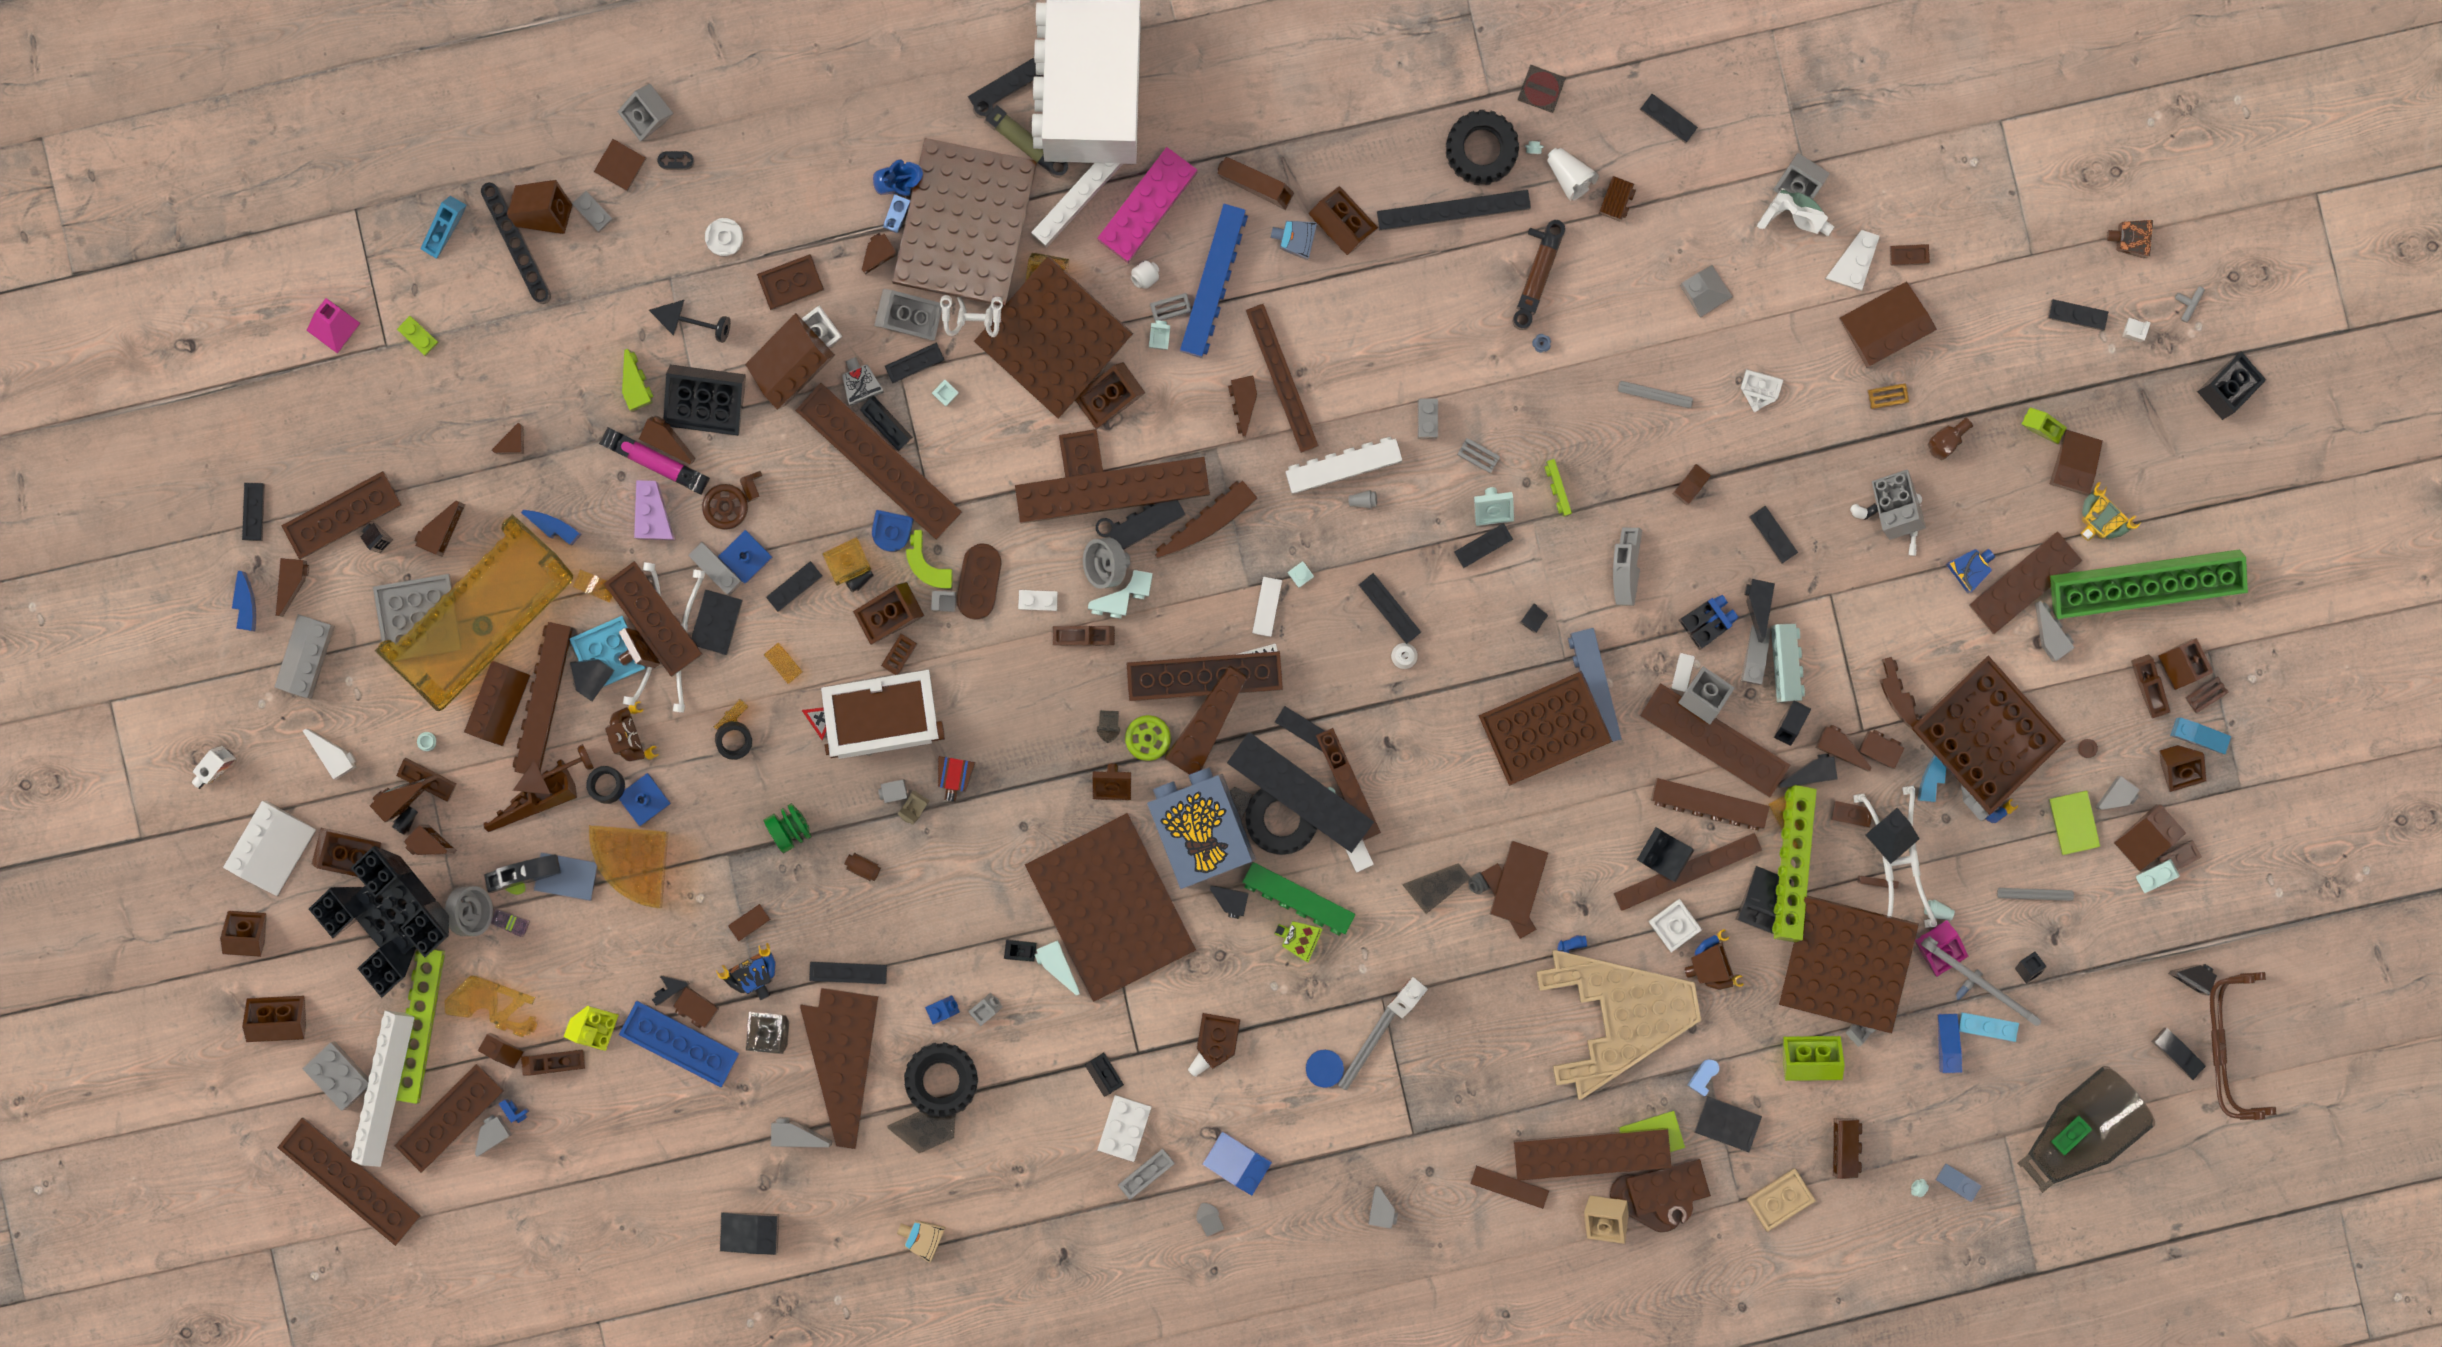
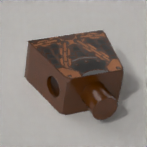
M2153 220L2121 222L2118 230H2108L2107 241L2117 242L2116 250L2118 252L2148 258L2151 252Z

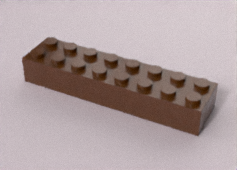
M1280 651L1126 663L1129 701L1208 696L1229 666L1246 675L1239 693L1283 690Z
M1668 1128L1514 1140L1517 1181L1672 1168Z

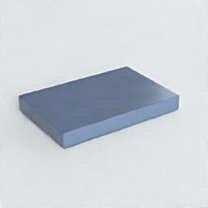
M541 853L540 857L549 856L553 854ZM558 856L561 873L535 882L534 891L591 901L598 863Z

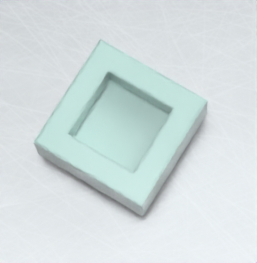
M944 380L932 394L947 407L959 392Z
M1303 561L1287 572L1298 588L1314 577Z

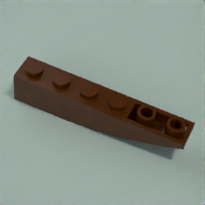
M1243 480L1240 483L1236 481L1229 487L1231 491L1226 495L1220 494L1214 500L1216 503L1211 508L1206 506L1200 511L1201 516L1198 519L1192 518L1185 524L1187 527L1185 530L1175 532L1170 537L1172 541L1167 545L1165 543L1161 544L1156 549L1157 553L1155 556L1158 559L1179 552L1208 538L1229 524L1258 499L1257 496Z
M1334 728L1316 735L1344 800L1374 821L1362 840L1365 841L1380 834L1381 831Z

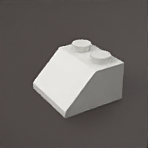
M820 305L802 318L828 348L842 337Z

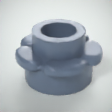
M1538 334L1532 341L1533 347L1539 353L1547 352L1551 347V339L1544 334Z

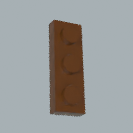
M408 758L403 759L396 775L407 782L435 775L437 779L425 791L446 802L450 800L457 784Z

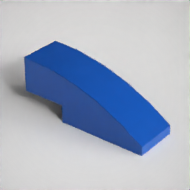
M523 510L521 512L551 539L558 534L565 542L572 546L582 535L572 526L547 514L530 510Z
M238 570L232 609L239 610L236 629L255 631L256 603L254 593L246 572Z

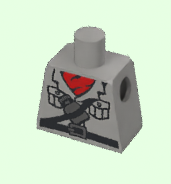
M856 357L846 361L849 372L842 374L850 406L884 393L868 365L860 367Z

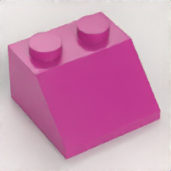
M1947 920L1915 940L1920 953L1936 977L1952 968V966L1921 945L1925 938L1927 939L1930 936L1938 942L1936 946L1958 962L1969 957L1959 934Z

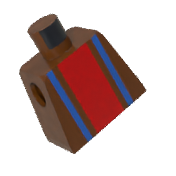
M942 756L938 757V787L946 788L944 800L956 802L957 791L966 792L976 762Z

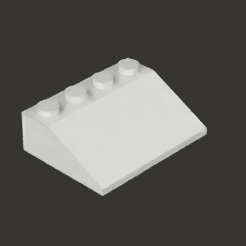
M262 801L223 868L278 896L316 829L270 802Z

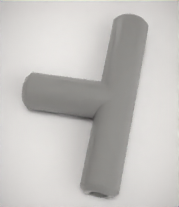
M2199 286L2192 299L2181 293L2176 294L2175 299L2188 306L2181 318L2183 322L2187 323L2205 291L2203 287Z

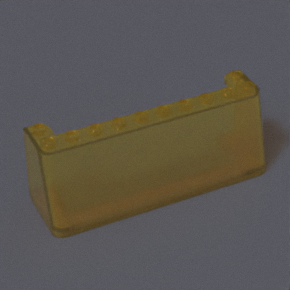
M513 514L502 523L501 530L505 537L499 540L495 547L485 554L433 608L429 609L427 614L420 621L416 622L413 628L406 635L402 636L397 644L392 640H386L381 642L375 650L436 711L445 709L573 580L572 572L558 555Z

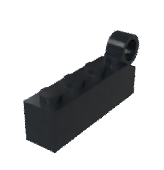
M1176 500L1157 503L1156 505H1146L1143 507V512L1138 515L1136 512L1126 517L1127 521L1121 524L1119 521L1113 523L1108 518H1102L1098 520L1095 528L1099 536L1113 538L1118 541L1124 550L1186 516L1179 501ZM1106 521L1111 524L1112 529L1108 534H1102L1099 531V525L1102 522Z

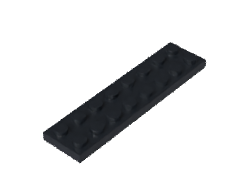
M1248 732L1227 761V764L1350 853L1354 851L1374 823L1370 818L1250 732Z

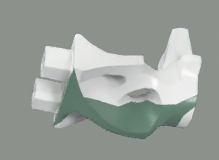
M1784 188L1779 191L1757 225L1758 228L1765 229L1777 215L1784 210H1789L1792 213L1795 224L1802 230L1816 234L1820 231L1824 235L1829 236L1834 228L1833 225L1826 221L1828 217L1814 200L1798 192L1790 193Z

